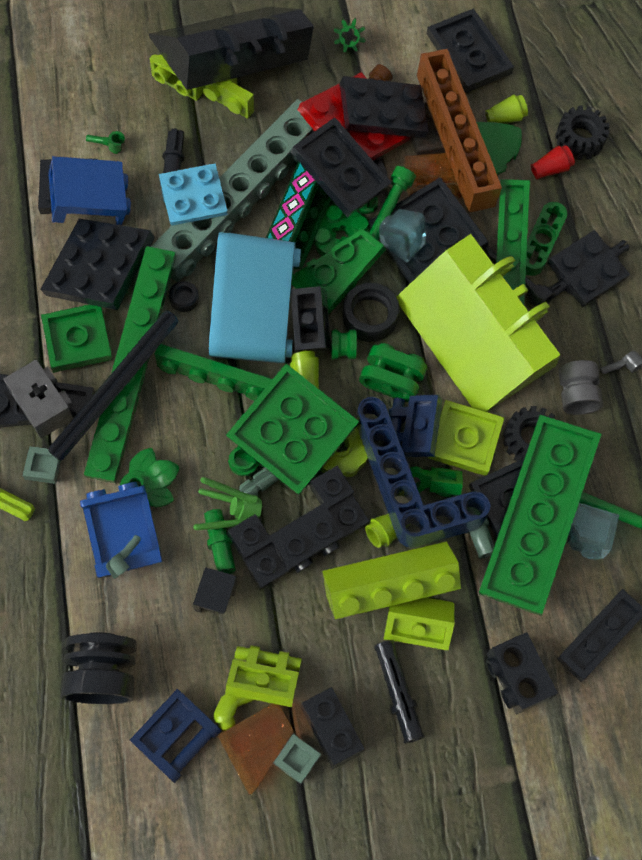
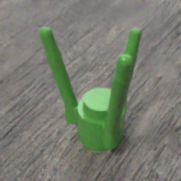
M206 477L201 478L200 481L203 484L229 495L203 488L198 490L199 494L231 503L230 514L235 516L236 520L195 524L194 530L229 528L236 526L254 514L258 518L260 517L262 501L256 495L246 494Z

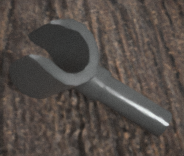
M631 351L622 360L601 367L600 372L603 375L626 366L631 373H634L642 368V357L636 351Z

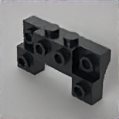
M338 465L310 481L309 487L321 505L295 521L268 535L259 518L254 514L228 530L229 538L243 559L259 590L294 569L298 574L314 564L311 559L320 553L324 557L332 554L341 547L338 542L357 532L370 522L354 498V491Z

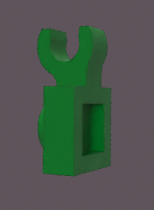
M410 467L412 476L420 479L419 482L415 483L419 493L425 488H430V492H435L443 497L461 495L463 488L462 471L431 467V471L420 467Z

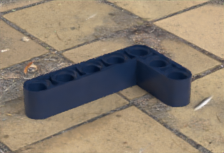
M375 397L363 399L358 407L356 419L359 421L357 429L399 542L406 547L414 548L479 529L484 524L491 507L487 496L480 492H469L423 505L384 402ZM374 414L377 418L369 419L365 415ZM381 440L386 442L388 446L381 447L374 442ZM394 468L398 471V474H388L384 469ZM404 496L409 502L402 504L396 501L394 497ZM466 508H476L480 515H472ZM445 516L451 523H440L436 517ZM408 524L416 525L419 527L420 532L412 533L405 526Z

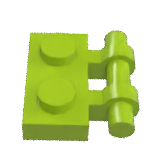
M250 645V648L237 646L225 694L292 707L302 658L289 656L290 653L280 651L279 654L261 651V647Z

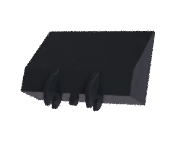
M264 7L149 33V37L185 89L189 90L308 60L314 25L301 9Z

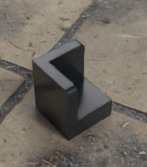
M205 567L193 602L194 610L201 613L203 609L225 614L230 597L234 596L238 585L237 576Z

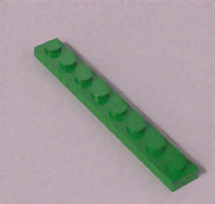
M146 246L112 372L161 316L177 257L175 252ZM149 358L100 415L84 471L85 477L116 484Z

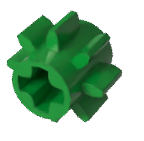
M343 18L342 28H334V32L340 34L334 43H342L344 45L343 52H346L348 47H353L354 51L357 52V43H365L366 41L364 37L360 36V33L365 30V26L358 28L356 26V18L352 20V23H347ZM349 28L354 29V35L357 36V38H351L350 42L346 41V35L342 34L343 31L348 32Z

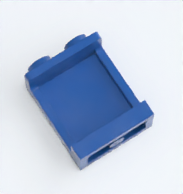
M52 156L48 173L52 222L64 223L68 213L115 216L116 225L123 224L125 215L130 214L131 202L130 198H126L125 195L128 187V175L123 173L121 161Z
M137 482L122 484L118 486V492L106 494L105 489L87 493V499L80 501L96 563L94 566L97 578L111 575L106 568L107 562L113 556L120 553L135 535L139 536L141 541L130 555L124 559L130 566L127 571L163 562L144 485L138 487Z

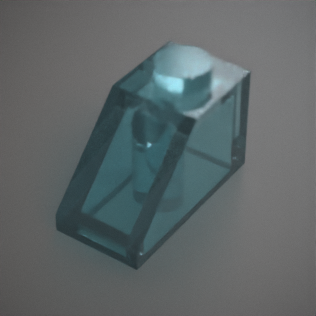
M398 209L393 216L389 215L382 221L379 227L380 242L407 263L426 243L425 216L420 212Z
M579 503L569 532L571 540L568 543L571 548L581 552V555L588 559H604L612 550L619 515Z

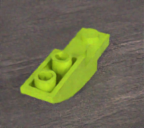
M152 55L149 58L152 76L159 83L167 84L176 89L181 95L188 96L197 101L204 94L211 101H217L228 107L231 112L249 118L254 112V94L238 86L237 78L186 90L162 55Z

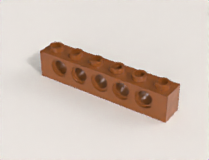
M448 49L423 53L420 56L417 78L468 213L496 207L502 186Z

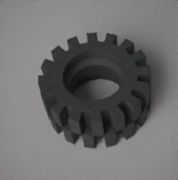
M583 105L578 106L577 110L572 107L569 109V112H565L560 120L555 139H558L556 144L559 146L567 145L573 155H578L577 160H582L584 155L587 160L591 159L592 155L596 157L602 151L609 135L608 129L610 125L605 123L607 118L605 115L599 117L601 113L599 110H596L595 113L591 112L592 107L587 106L586 110H583ZM583 128L589 131L592 137H580L572 129Z
M531 406L529 411H527L526 407H523L519 413L516 411L512 415L504 430L503 437L505 439L503 444L504 447L508 446L506 452L509 456L512 453L515 454L513 460L517 462L520 458H525L529 448V444L522 439V429L529 426L536 427L540 415L554 419L555 415L553 413L547 416L545 415L547 409L541 408L540 412H537V406Z

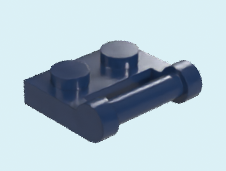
M176 689L134 734L130 741L175 784L182 776L180 772L212 737L215 739L222 730L181 691ZM196 721L202 729L169 764L163 756Z

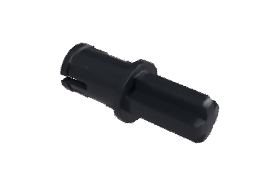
M172 128L168 132L166 151L162 154L164 159L163 173L181 170V163L185 160V155L183 154L185 134L177 128Z

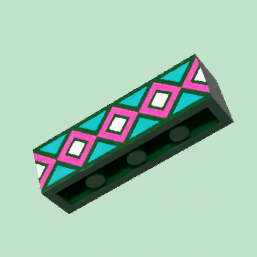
M300 162L296 166L266 236L269 239L296 243L295 248L301 249L300 266L294 267V269L303 268L331 200Z

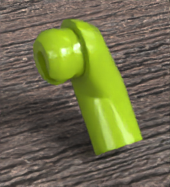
M224 694L214 711V721L223 731L232 729L236 723L233 716L237 707L254 700Z

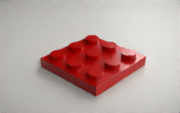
M362 72L353 76L367 79ZM340 83L300 103L297 109L314 131L334 117L345 128ZM347 130L373 161L406 143L411 138L408 136Z

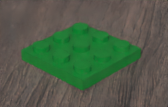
M285 364L226 436L300 496L310 481L317 476L359 425V421L288 364Z

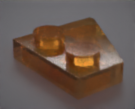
M278 704L267 706L217 735L249 796L254 794L273 765V762L294 733Z

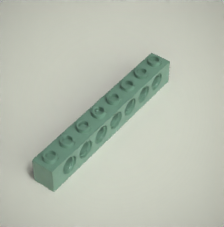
M299 99L219 177L227 207V215L172 225L151 246L176 253L177 257L171 275L174 281L179 282L184 276L187 277L192 274L197 263L204 256H209L214 250L219 232L231 233L239 219L247 217L253 205L259 199H264L270 192L271 186L277 180L281 181L287 175L289 168L295 162H299L293 156L291 150L294 145L314 132L297 110L300 103H302ZM202 227L208 228L206 230H200V228ZM184 246L190 247L189 249H186V250L180 249L181 247H184Z

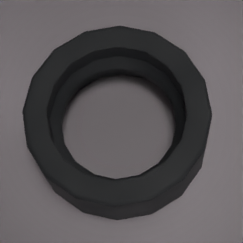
M363 283L355 286L347 294L343 305V323L347 331L356 330L357 339L365 342H377L387 338L394 331L399 317V301L388 287L378 283ZM363 300H375L387 307L388 317L381 324L367 325L355 318L354 307Z

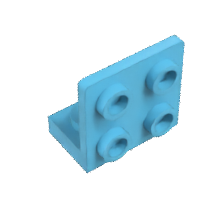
M216 164L159 174L161 192L170 225L227 215V207Z

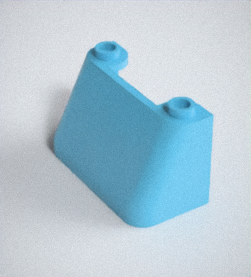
M219 232L209 336V356L285 364L286 357H292L293 340L288 339L287 333L291 281L294 267L300 266L301 249L295 248V242Z

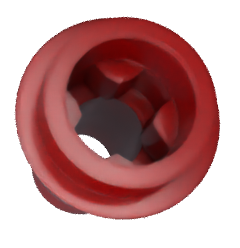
M557 145L538 161L531 164L530 167L534 177L538 180L542 177L569 171L570 167L575 165V160L567 145L562 147Z

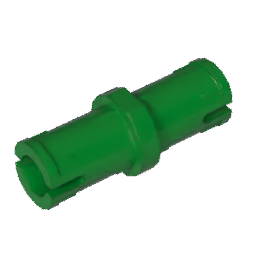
M212 509L204 513L206 523L225 521L221 509ZM227 528L207 530L209 536L207 546L209 550H212L216 570L227 574L236 572L231 550L233 543L227 534Z

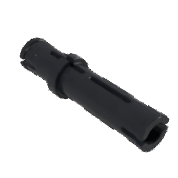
M387 640L376 644L374 649L377 652L393 703L391 707L392 714L397 715L404 743H412L425 738L415 710L418 705L416 700H412L394 645L395 642L394 640Z

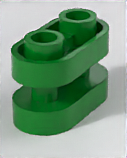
M381 343L371 347L367 357L370 365L363 367L359 376V382L370 390L392 398H402L405 402H409L410 396L418 395L420 387L416 382L424 379L428 367L422 357L416 354H405L395 350L391 345Z

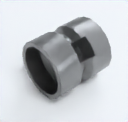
M580 360L566 363L559 368L560 385L563 386V391L561 392L562 404L565 413L583 415L596 412L603 407L601 388L597 386L600 383L598 364L592 361Z

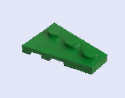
M361 229L333 246L332 251L317 260L314 258L306 263V267L295 274L292 273L291 286L295 289L318 286L326 289L329 315L384 253L386 248L368 232Z

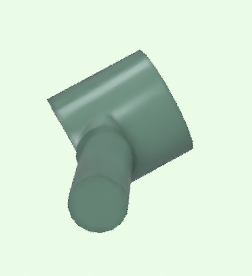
M135 535L120 553L113 556L107 562L106 568L114 579L130 568L124 559L130 555L141 541L139 536Z

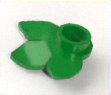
M153 448L144 449L132 458L129 465V473L122 478L120 485L136 481L140 482L141 486L144 485L146 488L149 505L155 508L163 507L174 501L173 495L167 487L176 479L180 467L168 460L156 461Z

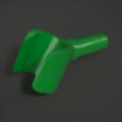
M119 131L110 133L109 137L87 134L86 141L106 145L112 153L118 154L122 150V145L119 143H125V135Z

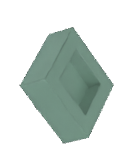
M29 446L22 476L25 480L56 484L61 461L53 457L46 448Z
M293 734L273 764L302 784L321 754Z

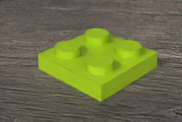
M445 400L440 416L435 457H428V459L480 475H488L504 417Z

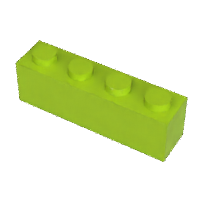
M447 541L322 571L326 597L334 619L461 589L459 562Z

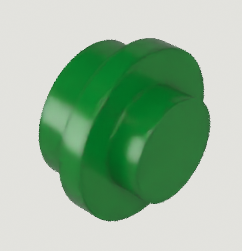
M240 447L233 449L229 455V467L238 476H249L259 467V463Z

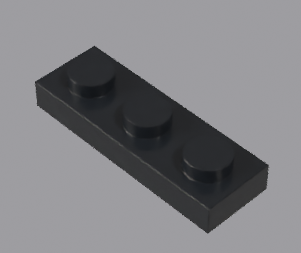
M622 589L559 655L557 660L580 682L584 681L642 618V606Z

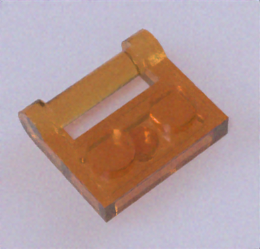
M446 153L404 156V167L416 174L412 187L407 188L408 196L423 188L418 187V185H428L441 177L444 183H454V185H447V187L456 198H463Z

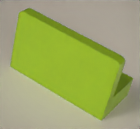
M422 598L389 606L384 640H394L396 642L449 651L455 623L454 603L432 598Z

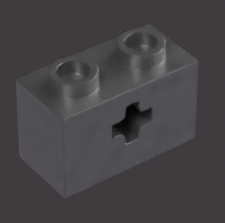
M34 360L3 378L10 393L40 438L45 437L73 420L69 408L73 407V404L64 390L58 392L54 387L57 380L48 366L42 369L38 361Z

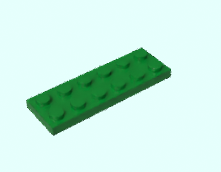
M543 415L539 416L481 584L479 595L542 616L601 437L600 433Z

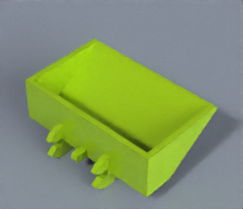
M470 234L442 253L396 297L401 309L471 407L488 412L556 367L560 353L537 324V321L548 313L547 309L550 306L547 302L528 311L519 299V297L528 292L527 287L522 284L512 290L503 278L514 267L512 263L515 259L509 256L494 265L472 234Z

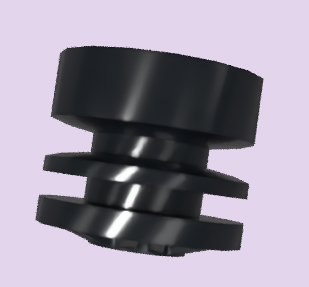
M104 632L76 634L65 639V649L71 651V653L64 655L63 661L68 665L78 667V670L62 674L61 699L84 704H123L133 701L135 678L133 675L120 672V669L136 665L135 657L128 655L136 652L137 642L135 639Z

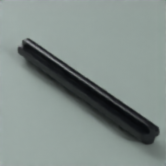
M166 310L161 314L51 444L48 451L53 457L62 461L174 329L178 324V318L172 312Z

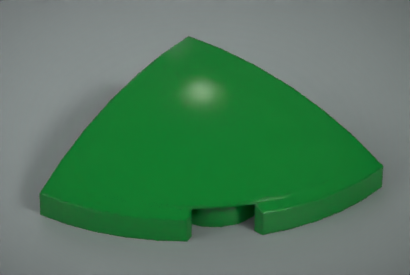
M476 122L498 176L506 171V164L512 158L515 160L518 156L522 142V130L509 124Z

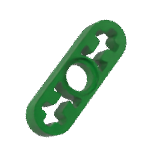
M549 202L541 210L527 241L526 275H538L545 267L567 218V210L561 203ZM554 213L557 216L552 226L548 225L549 217ZM543 233L548 235L551 241L547 244H542L537 241L535 236ZM534 251H536L539 255L534 265L529 263V260Z

